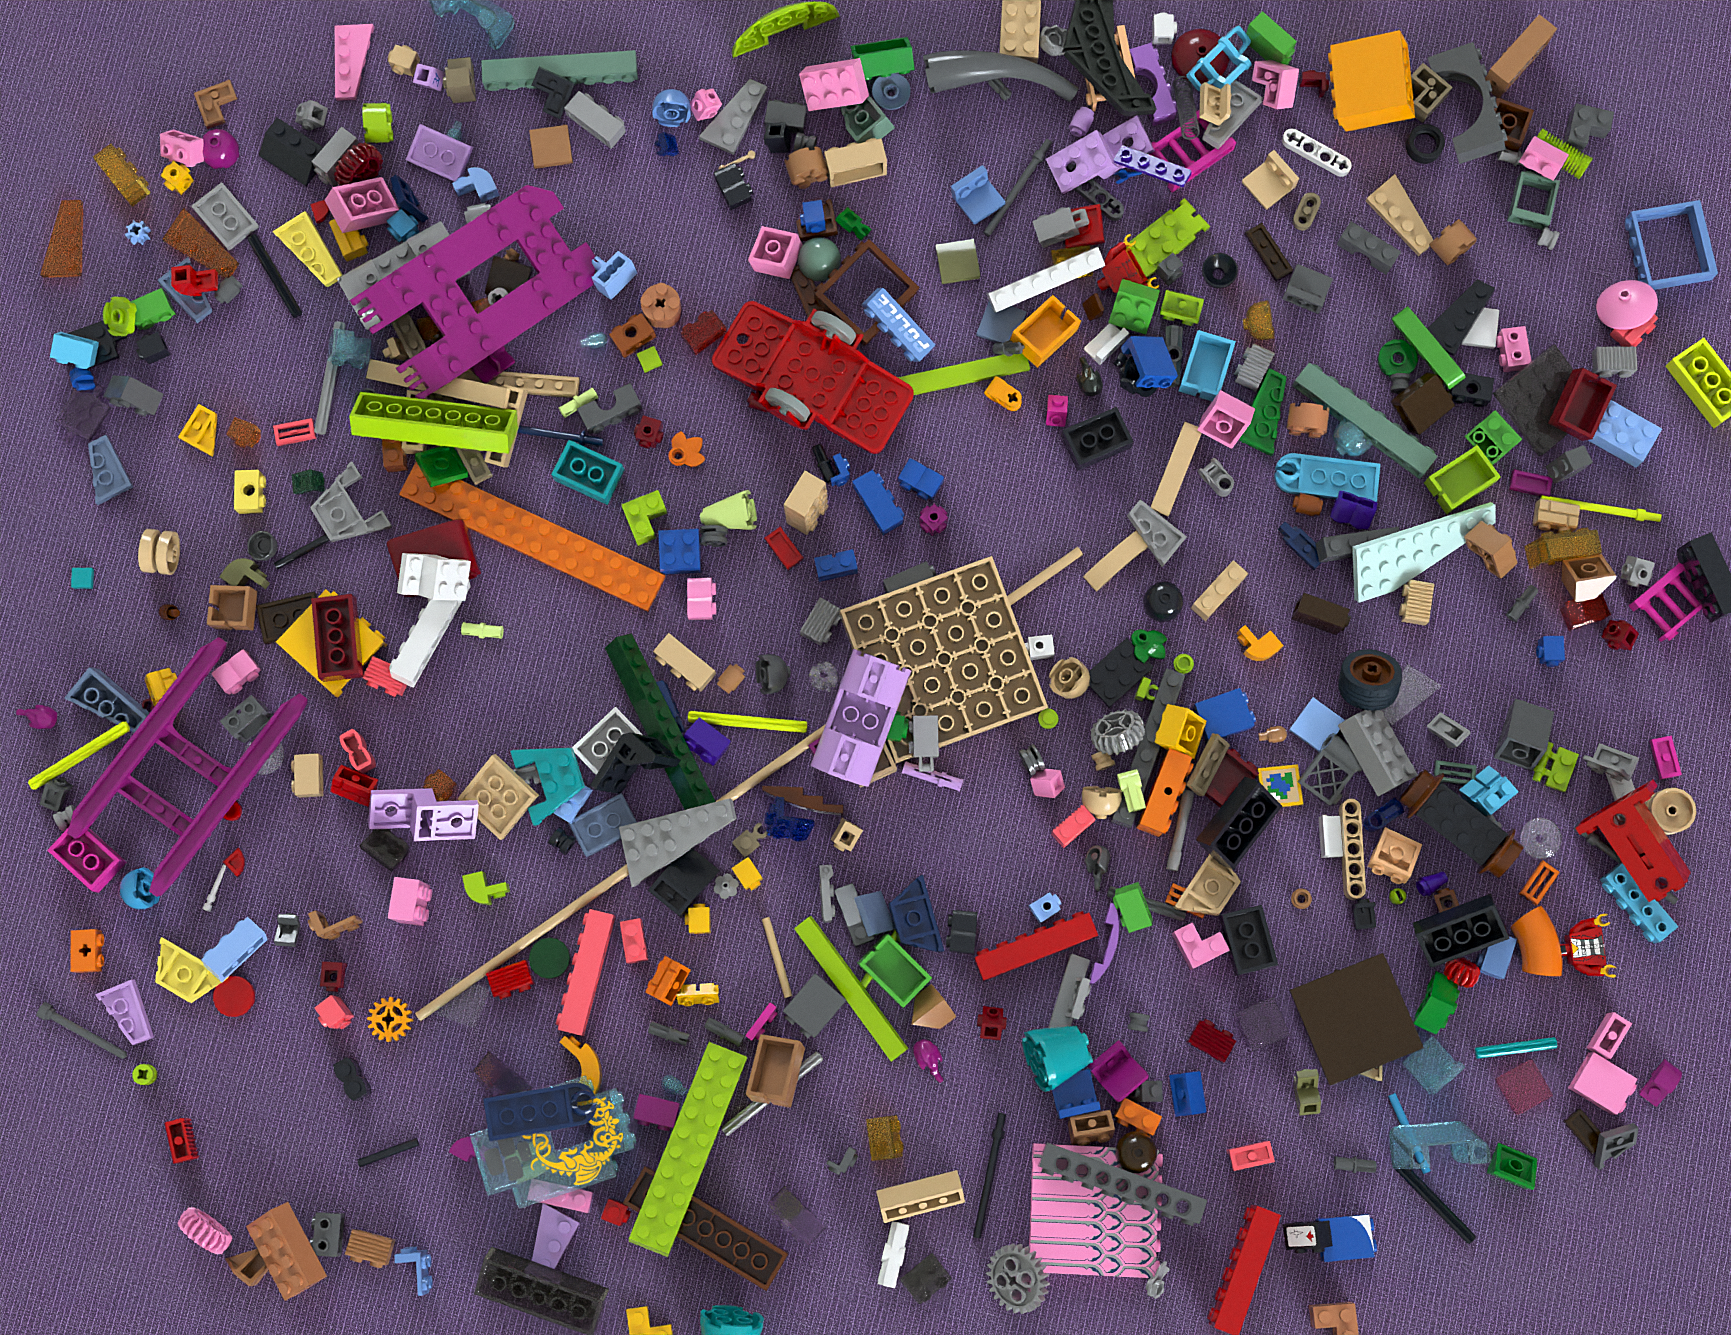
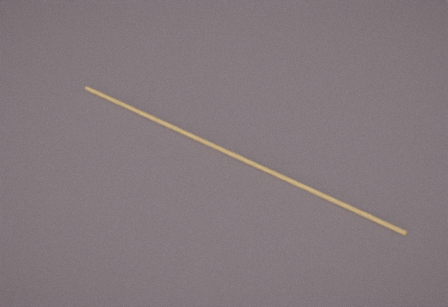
M1076 547L1009 594L1007 598L1010 606L1081 557L1083 553L1080 548ZM825 725L716 802L725 799L736 800L807 750L809 744L822 736ZM627 864L415 1013L420 1021L424 1020L485 977L486 973L495 970L629 875Z

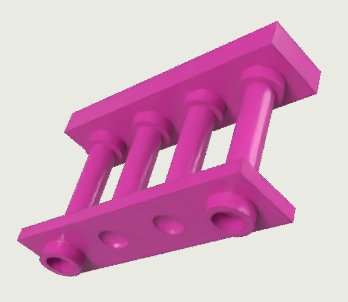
M1200 110L1196 112L1198 124L1200 123L1206 130L1209 121L1199 118ZM1178 127L1157 143L1155 141L1152 142L1155 151L1149 155H1154V157L1168 161L1160 150L1170 145L1185 164V168L1191 170L1192 174L1188 179L1190 181L1233 151L1236 141L1230 137L1219 149L1215 148L1210 151L1204 147L1197 137L1190 139V142L1201 154L1200 159L1195 162L1188 157L1176 141V139L1182 136L1181 127ZM1184 131V133H1186V134H1193V131H1192V132H1185V131ZM1193 134V135H1186V136H1187V137H1194V136H1196V135ZM1168 183L1167 186L1172 193L1180 188L1171 183Z
M1680 562L1628 605L1633 612L1638 608L1644 609L1664 631V634L1658 639L1660 642L1666 638L1669 641L1678 634L1677 629L1703 608L1701 602L1696 599L1693 593L1680 580L1679 574L1683 571L1686 572L1683 564ZM1668 583L1671 586L1674 585L1694 607L1687 615L1665 592L1666 589L1664 587ZM1653 596L1659 597L1680 620L1672 628L1650 605L1651 601L1649 599Z

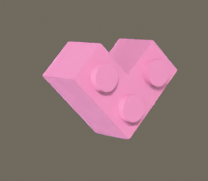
M1273 60L1255 61L1252 81L1266 85L1263 105L1274 109L1293 107L1299 73L1298 68Z
M1193 923L1171 933L1190 970L1230 950L1221 932L1202 941Z

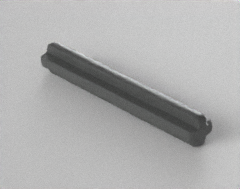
M1110 886L1107 896L1110 898L1115 897V890L1118 888ZM1145 897L1150 911L1184 921L1186 911L1176 910L1174 906Z

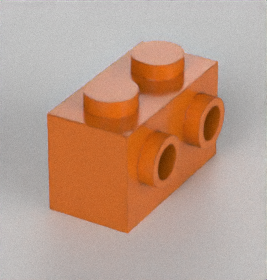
M1127 1098L1120 1101L1114 1117L1118 1118L1117 1123L1127 1128L1131 1125L1137 1128V1132H1143L1151 1136L1154 1135L1162 1116Z

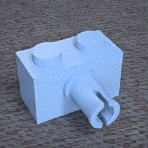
M619 251L607 262H604L598 256L594 257L598 262L592 259V264L597 270L592 280L597 290L610 300L637 274L632 260Z

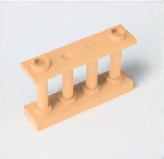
M1125 25L1117 26L1114 34L1116 45L1122 60L1135 78ZM1085 78L1088 91L1086 102L1087 105L1091 106L1092 111H1096L1097 102L1106 101V98L1101 93L1095 94L1094 86Z

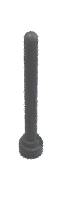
M44 1002L38 1009L36 1016L42 1020L51 1019L121 1059L127 1057L126 1051L56 1013L51 1004Z

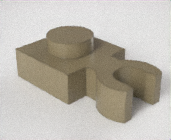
M757 823L754 826L752 833L745 830L732 842L744 858L748 857L760 846V843L757 841L758 839H764L769 834L768 831H765L763 834L758 833V829L762 826L761 823Z

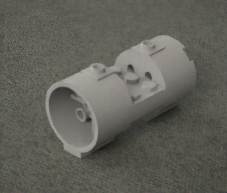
M439 221L393 249L338 277L337 280L348 300H351L449 236V233L443 223ZM470 271L467 272L466 274H464L463 276H461L460 278H458V279L455 280V281H458L459 279H461V278L467 276L468 274H470ZM364 298L355 306L352 305L357 313L358 310L368 306L369 303ZM372 308L359 316L367 331L373 325L381 322L377 315L372 317L370 321L363 322V318L374 312Z

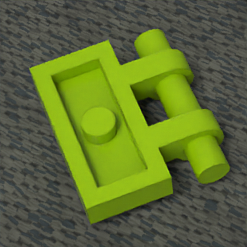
M1548 742L1547 751L1533 771L1535 773L1532 779L1540 782L1542 776H1545L1547 779L1544 785L1565 792L1579 754L1559 747L1556 753H1553L1552 748L1554 744ZM1548 759L1553 761L1550 770L1545 768Z

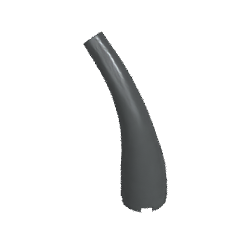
M951 50L923 55L931 94L1008 77L1042 84L1054 90V94L1068 102L1074 98L1079 88L1046 67L1007 54L977 50Z

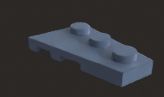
M187 257L175 267L191 265V262ZM171 270L158 279L161 287L196 323H199L212 313L204 292H202V296H188L177 292L172 287Z
M104 435L88 443L94 478L93 486L95 487L96 494L95 503L100 505L133 488L109 437Z

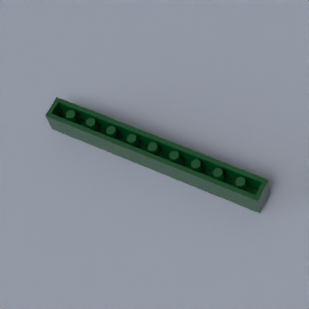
M632 633L616 637L605 647V650L647 735L658 739L681 760L677 767L664 769L684 810L716 802Z

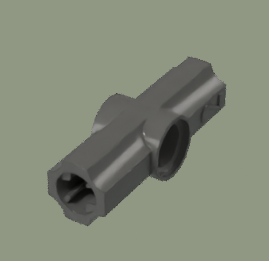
M1175 325L1166 326L1165 344L1168 352L1174 353L1177 356V359L1172 360L1178 376L1169 387L1180 386L1183 328Z

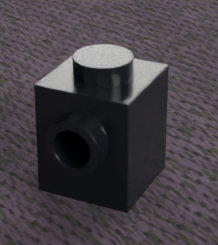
M786 122L767 123L764 143L768 146L770 153H789L792 136Z
M158 332L152 335H144L141 337V340L136 341L138 346L136 352L141 360L144 359L148 364L171 355L163 337Z

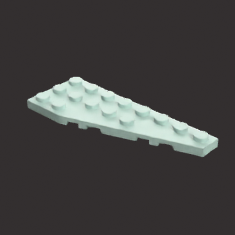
M1489 502L1352 546L1354 599L1357 602H1363L1393 592L1465 544L1464 536L1480 521L1487 525L1496 523L1495 504Z

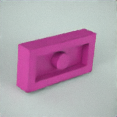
M1672 736L1650 740L1659 779L1682 775Z
M769 1003L745 1036L751 1041H754L755 1038L759 1040L760 1034L763 1035L765 1029H763L767 1022L771 1023L778 1013L775 1012L777 1007Z

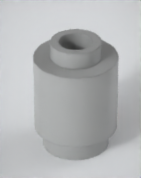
M481 203L468 206L467 211H464L466 222L469 223L492 208L491 204Z

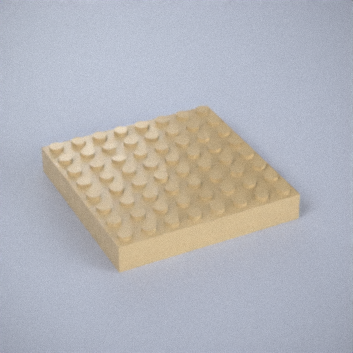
M992 556L850 606L839 612L851 647L861 651L860 656H864V653L899 665V670L901 671L903 667L911 670L897 711L901 712V716H905L909 721H912L913 716L938 715L939 748L1048 708ZM908 730L906 738H902L900 742L886 740L895 764L913 758V753L909 754V741H912V733H909Z

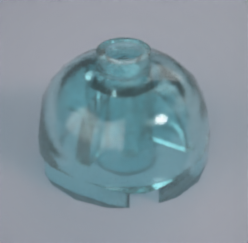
M1346 418L1336 426L1333 433V441L1336 444L1334 449L1342 456L1344 454L1350 457L1361 456L1373 444L1369 439L1365 441L1363 439L1365 434L1351 421H1346Z

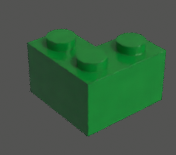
M1436 971L1427 985L1425 998L1416 1010L1414 1025L1434 1034H1437L1440 1028L1444 1029L1448 1022L1449 1014L1453 1015L1457 1008L1455 1001L1460 993L1457 990L1458 984L1448 980L1447 976Z

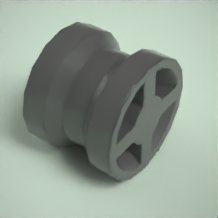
M1407 373L1392 374L1390 376L1392 381L1391 392L1400 394L1408 388L1411 375Z
M1130 1012L1129 1017L1131 1021L1127 1029L1148 1032L1147 1021L1150 1019V1015Z

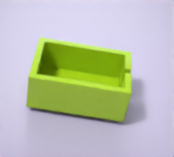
M1476 445L1429 476L1424 484L1433 497H1439L1436 501L1446 515H1448L1495 484L1501 477L1479 446Z

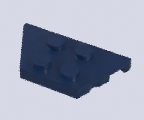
M921 875L896 896L888 906L899 944L940 953L944 951L924 877Z

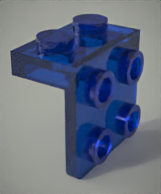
M776 796L773 804L770 803L769 810L764 816V824H767L766 836H772L775 839L789 838L797 842L807 840L815 826V821L811 819L784 816V797Z

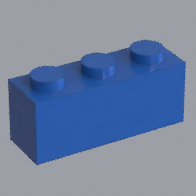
M872 469L853 480L852 486L882 535H885L902 525L905 515L899 506L896 507L894 505V497L890 490L886 491L883 487L884 481L879 473L875 474Z

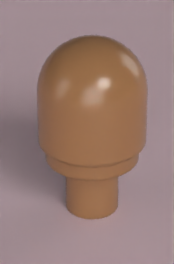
M1282 726L1269 727L1266 729L1267 732L1258 733L1259 741L1268 740L1269 743L1282 742L1287 737V731Z

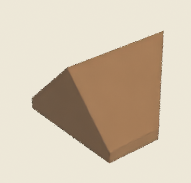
M932 984L915 996L912 1025L941 1029L956 1017L945 999Z
M258 1249L225 1258L233 1274L249 1287L257 1285L268 1271Z

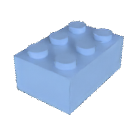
M1610 400L1593 439L1588 441L1637 468L1646 458L1662 428Z

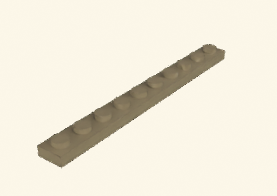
M409 312L391 322L409 358L427 348ZM436 393L429 395L431 400L455 403L453 398ZM455 447L475 485L493 476L479 450Z

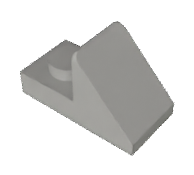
M1441 712L1427 725L1428 730L1443 739L1449 749L1458 747L1471 733L1468 729Z

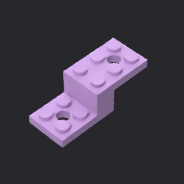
M1135 116L1103 135L1095 130L1046 158L1061 192L1065 194L1097 175L1102 179H1106L1119 170L1126 168L1114 163V158L1128 138H1133L1134 141L1133 145L1129 148L1148 155L1155 150L1139 117ZM1071 162H1075L1076 169L1072 172H1068V164Z
M432 788L371 790L368 827L369 829L410 828L414 841L475 839L479 804L477 800L436 801ZM390 806L396 807L392 812L385 811ZM453 818H461L459 822L451 823Z

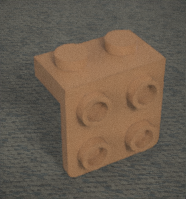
M316 910L308 913L310 919L307 920L311 930H315L318 937L329 939V941L340 937V933L345 930L351 932L358 929L359 924L363 922L360 917L353 915L329 926L325 915Z

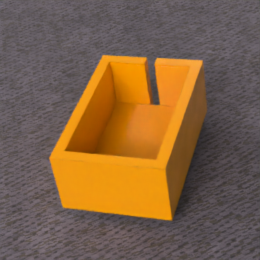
M1054 295L1012 332L1009 340L1021 342V345H1024L1022 354L1037 368L1077 332L1081 320L1069 309L1065 312L1063 320L1061 319L1066 306Z

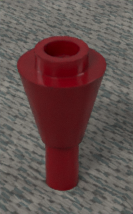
M758 390L756 393L752 391L746 401L750 403L748 407L770 413L758 402L762 394Z

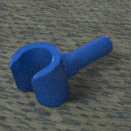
M1121 169L1114 176H1120L1121 179L1116 181V183L1121 184L1128 178L1141 175L1142 173L1138 171L1127 172Z

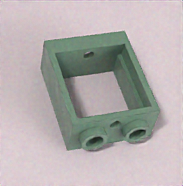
M1522 171L1516 181L1507 221L1540 230L1548 227L1551 222L1560 181L1555 179L1553 181L1547 177L1536 175L1532 171ZM1522 185L1549 191L1544 215L1517 208Z

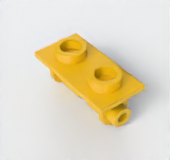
M714 983L700 984V991H696V984L682 985L677 994L678 1005L692 1006L694 1004L712 1005L719 1003V986L714 985Z

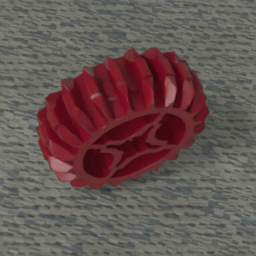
M366 142L358 143L357 146L353 145L350 150L347 149V153L342 155V159L338 161L339 165L335 167L336 172L334 175L336 176L335 180L340 186L374 179L379 175V170L382 169V155L376 147Z

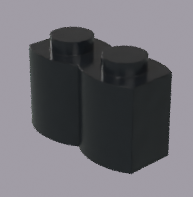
M732 163L713 172L714 178L730 210L752 201L751 195L753 191L749 183L745 184L742 179L745 175L740 166L737 167L735 163Z
M953 910V915H948L947 927H951V935L946 937V947H950L949 952L974 954L978 912Z
M346 1057L333 1065L337 1078L343 1082L344 1091L351 1100L359 1101L371 1094L370 1084L361 1076V1068L356 1060Z

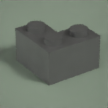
M1576 103L1569 114L1564 142H1566V145L1568 143L1569 146L1572 145V148L1575 147V150L1578 149V152H1582L1588 144L1589 136L1604 139L1611 130L1614 112Z
M113 375L103 397L109 399V403L116 407L123 406L129 408L130 406L135 409L134 412L136 414L146 417V415H155L164 394L130 376Z

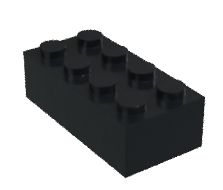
M1711 532L1687 542L1676 550L1678 561L1683 564L1686 570V578L1692 583L1695 589L1694 595L1701 602L1703 614L1706 619H1709L1710 623L1731 615V573Z
M1244 777L1197 837L1196 841L1219 864L1234 870L1281 809L1282 805L1259 781Z
M1491 893L1413 922L1415 935L1431 968L1510 939Z

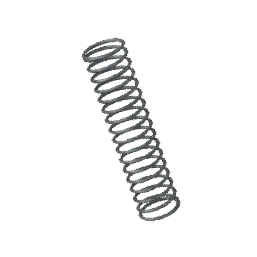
M1180 76L1173 82L1182 137L1190 140L1199 135L1198 120L1191 82L1183 79L1180 81L1185 80L1189 83L1184 82L1176 86L1177 83L1175 82L1179 78H1187V76ZM1181 84H1188V86H1181L1177 88ZM1195 128V129L1192 130V131H1195V130L1197 129V131L1195 132V133H1197L1196 136H1194V137H1186V136H1185V135H1193V134H1186V133H1184V131H1185V132H1192V131H1186L1185 129Z

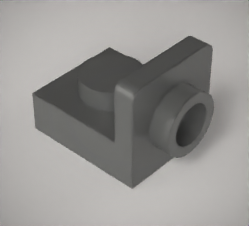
M62 778L50 780L45 784L40 805L55 812L61 811L66 793L72 789L73 785L67 783Z

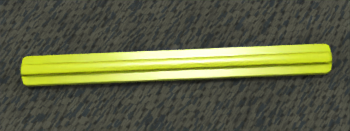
M689 711L688 722L694 723L700 717L712 725L806 733L808 726L806 721Z
M119 723L28 781L30 788L33 790L38 789L130 731L128 723Z

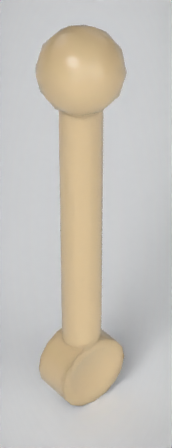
M751 150L748 152V155H745L727 165H720L719 169L724 168L732 163L738 164L748 158L754 159L755 152Z

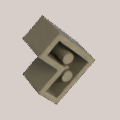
M471 57L447 59L448 67H445L446 77H443V86L446 89L447 96L451 97L453 103L476 101L474 65Z
M1422 63L1411 75L1412 90L1418 95L1414 100L1415 117L1424 123L1448 97L1453 87Z

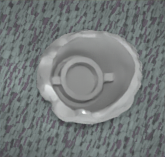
M1057 25L1043 27L1039 35V45L1043 51L1050 56L1064 55L1065 52L1062 51L1067 29L1060 28Z

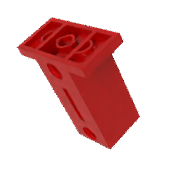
M1653 779L1584 818L1575 828L1579 835L1584 832L1588 835L1597 830L1598 827L1600 828L1648 902L1654 899L1656 902L1662 900L1672 889L1674 892L1680 890L1689 881L1688 877L1691 874L1644 803L1655 794L1654 790L1658 785Z

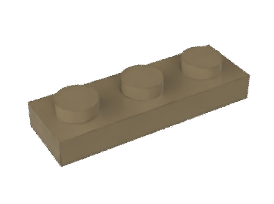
M1212 733L1186 784L1198 796L1205 795L1230 746L1219 734Z

